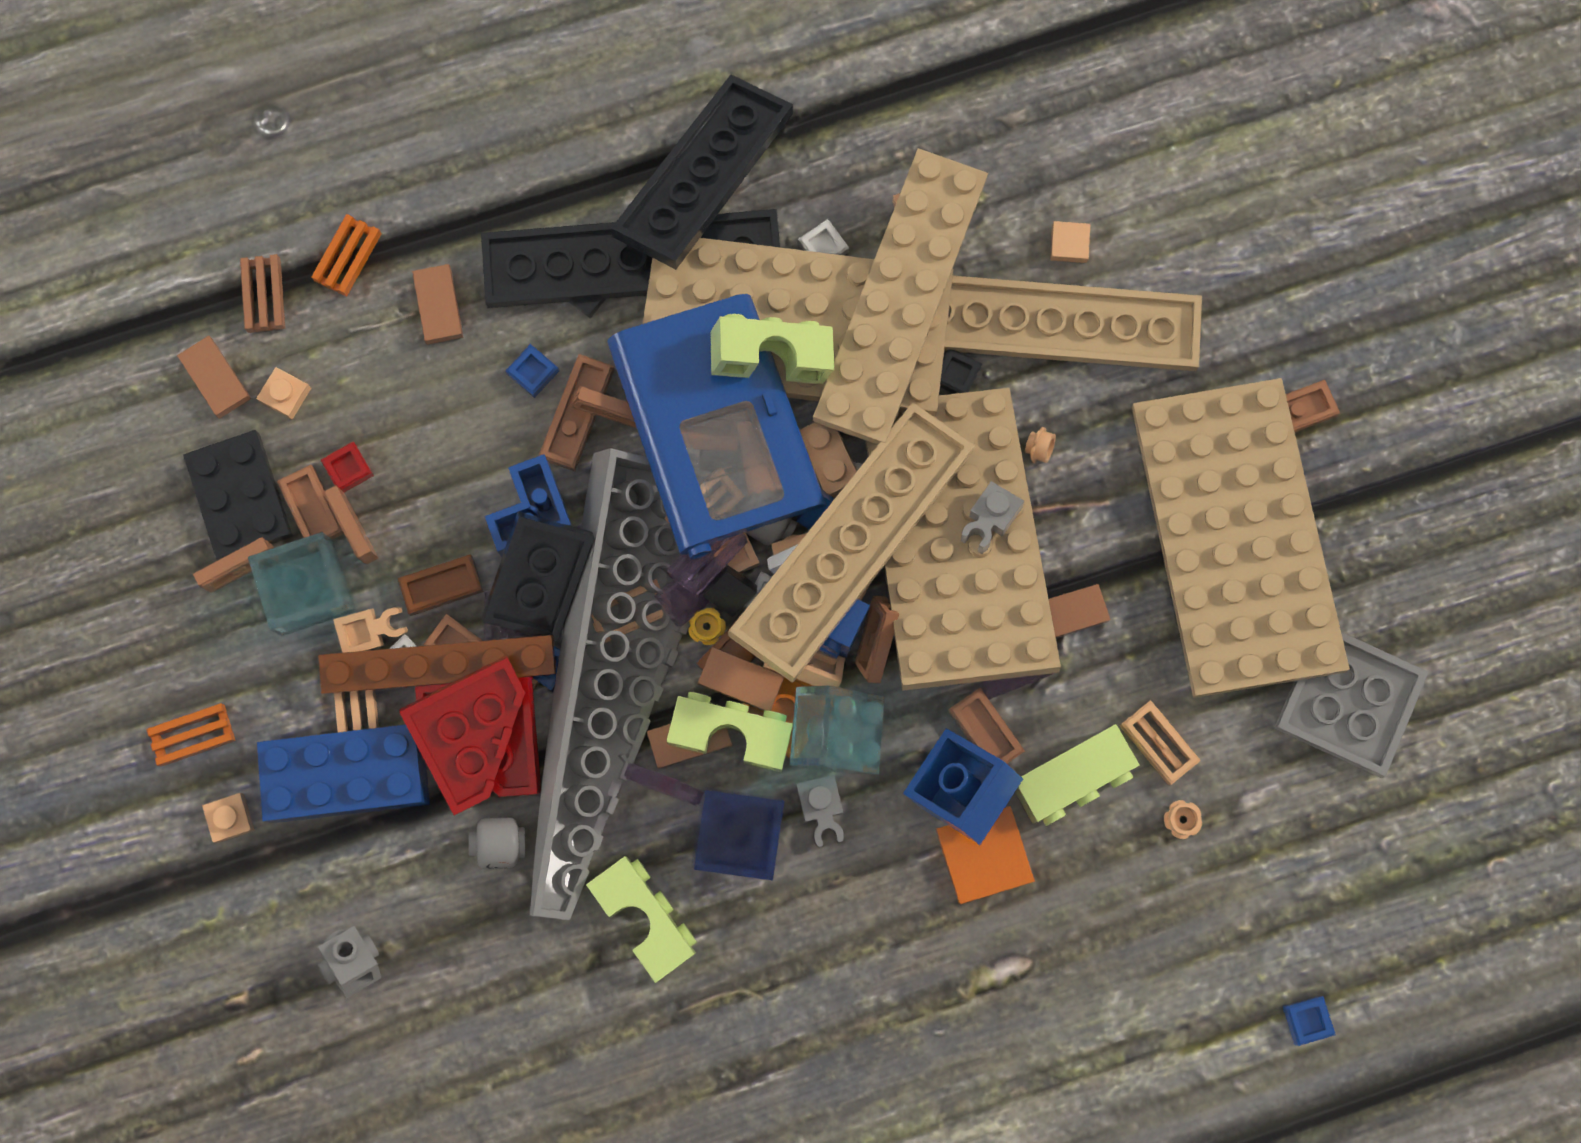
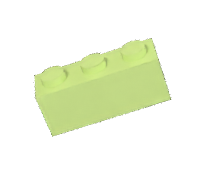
M1117 724L1021 776L1023 781L1015 791V794L1032 824L1043 820L1045 826L1064 817L1066 813L1063 808L1076 801L1079 807L1098 798L1100 795L1096 789L1110 782L1111 786L1116 788L1132 779L1133 775L1130 770L1138 767L1140 764Z

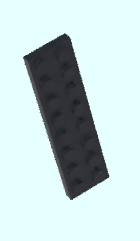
M777 209L719 213L700 238L780 247ZM616 222L481 233L485 304L487 308L570 302V300L593 298L609 299L645 296L648 291L653 258L613 238L611 228Z

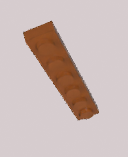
M553 635L321 654L318 655L321 694L453 683L506 655L518 677L556 674Z

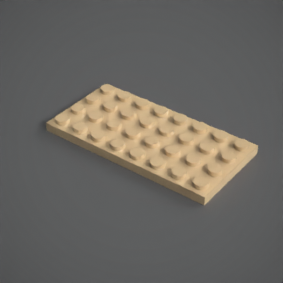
M700 238L676 270L654 258L652 259L643 324L735 295L749 294L752 297L760 320L776 317L788 323L815 321L820 326L833 327L835 362L874 259ZM952 269L899 412H905L913 402L930 415L936 416L954 269ZM772 352L787 397L819 401L827 379L823 384L786 381L784 362L778 355Z
M1282 378L1133 403L1132 412L1193 698L1348 672L1350 668Z
M1010 388L939 395L937 414L933 417L974 444L975 448L884 565L891 610L899 613V617L893 621L902 691L1059 673L1061 664ZM898 411V414H897V416H896V419H895V422H894L893 426H894L895 423L899 420V418L903 415L904 412H899V411ZM865 440L867 457H869L878 445ZM992 481L1024 500V504L1003 536L992 531L990 547L981 554L978 552L979 544L983 540L981 536L977 534L971 535L966 543L961 542V536L964 527L968 523L975 521L969 517L970 510Z

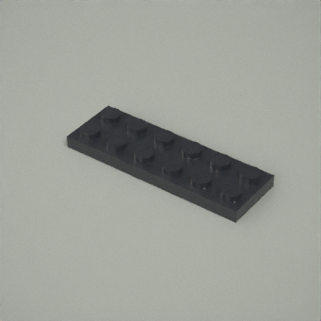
M730 74L612 226V237L676 270L793 115V104Z

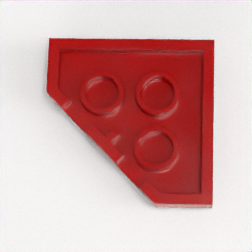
M507 655L399 709L403 721L454 816L490 798L519 707L525 695V690Z
M532 676L518 677L525 690V695L519 707L492 789L499 797L541 793ZM451 683L415 686L416 701Z

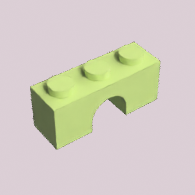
M728 314L724 317L720 316L710 332L711 375L749 378L759 364L760 351L773 352L782 359L786 369V381L823 384L834 371L833 327L820 326L815 321L788 323L776 317L756 320L746 319L745 316L740 314Z
M688 692L687 698L677 697L666 741L668 745L706 754L711 737L721 729L732 728L739 731L746 739L747 747L743 759L744 764L782 773L793 728V723L786 722V715L764 710L763 716L748 713L749 706L731 701H726L725 707L710 704L711 697L694 692Z
M624 856L587 883L586 886L608 917H613L621 910L631 906L638 907L647 914L650 921L649 935L644 942L632 951L654 982L657 983L696 954L692 946L697 941L684 923L677 927L671 919L669 913L674 910L661 891L654 895L646 883L651 876L638 858L631 862L628 857Z

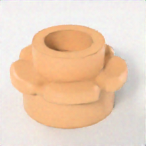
M1041 427L1037 433H1030L1025 453L1030 454L1032 463L1037 461L1047 463L1054 449L1056 435L1046 432L1045 427Z
M1183 800L1170 804V810L1164 814L1165 827L1170 829L1171 834L1179 839H1187L1189 835H1196L1202 827L1201 811L1194 803H1186ZM1181 816L1186 817L1185 823L1180 822Z

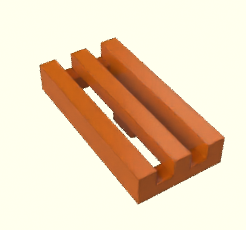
M346 214L311 278L315 282L347 297L382 233L378 228L370 227L365 222L357 221L352 216ZM352 229H354V231H353V233L351 234V236H350L348 242L346 243V245H345L343 251L341 252L339 258L337 259V261H336L334 267L332 268V270H331L329 276L326 278V276H327V274H328L330 268L332 267V265H333L335 259L337 258V256H338L340 250L342 249V247H343L345 241L347 240V238H348L350 232L352 231ZM363 233L366 234L367 237L341 284L336 283L345 265L348 264L353 255V251Z
M222 703L146 729L148 736L152 740V751L156 753V765L160 767L236 741L226 707ZM219 716L220 720L165 739L161 738L163 734ZM223 729L224 735L169 754L165 752L167 747Z

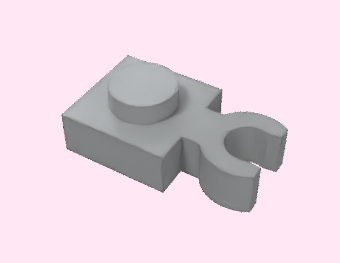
M991 481L970 510L969 517L975 521L968 523L964 527L961 542L966 543L971 535L977 534L983 539L979 544L978 552L981 554L986 552L990 547L992 531L1003 536L1023 508L1024 500Z
M830 775L797 783V791L805 822L817 821L818 826L814 832L816 845L823 847L821 834L826 829H831L836 833L838 843L843 842V830L833 820L834 815L843 813L835 776Z

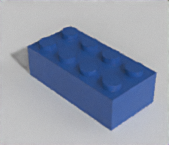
M406 724L257 742L262 821L281 823L430 805L427 764Z

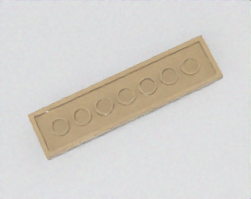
M919 148L917 149L836 356L834 371L827 379L813 415V422L877 445L880 442L886 443L986 183L987 172Z
M953 276L944 351L951 349L961 353L1196 371L1199 368L1202 296Z
M912 402L891 428L886 443L880 442L730 628L728 636L793 683L968 459L975 445Z

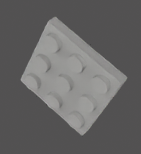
M1341 632L1350 670L1346 673L1294 681L1274 729L1383 778L1388 773L1429 672Z

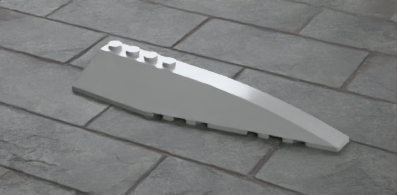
M613 448L593 453L581 529L591 531L594 539L566 615L556 674L542 779L530 915L570 920L588 877V866L594 851H598L604 837L601 834L609 814L613 815L619 800L616 797L622 782L626 781L650 724L649 716L655 702H659L664 689L662 684L669 667L674 665L678 655L677 647L682 635L687 633L690 625L689 618L693 612L701 558L690 559L689 554H680L671 526L664 519L667 514L647 457ZM694 469L699 485L711 474L710 472ZM712 488L703 496L704 500L711 495ZM657 579L660 588L656 587L652 580ZM639 586L647 590V592L634 598L625 593ZM655 593H663L668 606L663 601L657 600ZM614 599L619 602L618 605L610 608ZM662 609L663 617L649 624L646 616ZM592 614L601 623L604 631H595L594 621L591 617ZM634 621L640 627L625 635L620 631H613ZM608 637L612 639L610 642L605 643Z

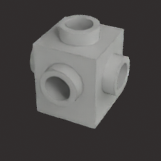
M355 926L346 931L342 929L332 933L325 939L324 944L318 946L323 960L317 963L323 977L328 984L336 981L346 999L382 978L378 964L374 959L379 955L377 948L368 934L361 938Z

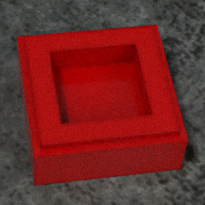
M354 441L320 460L334 485H337L344 493L374 476Z

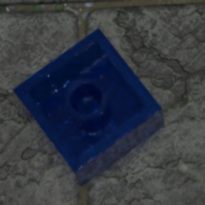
M703 787L691 863L693 869L773 881L784 800L778 797Z

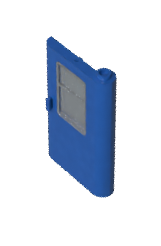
M749 294L735 295L615 333L607 340L681 555L689 554L690 559H697L712 552L711 546L716 544L717 541L827 506L772 352H759V364L749 378L711 375L710 332L719 317H724L728 314H740L745 316L746 319L760 320L752 297Z

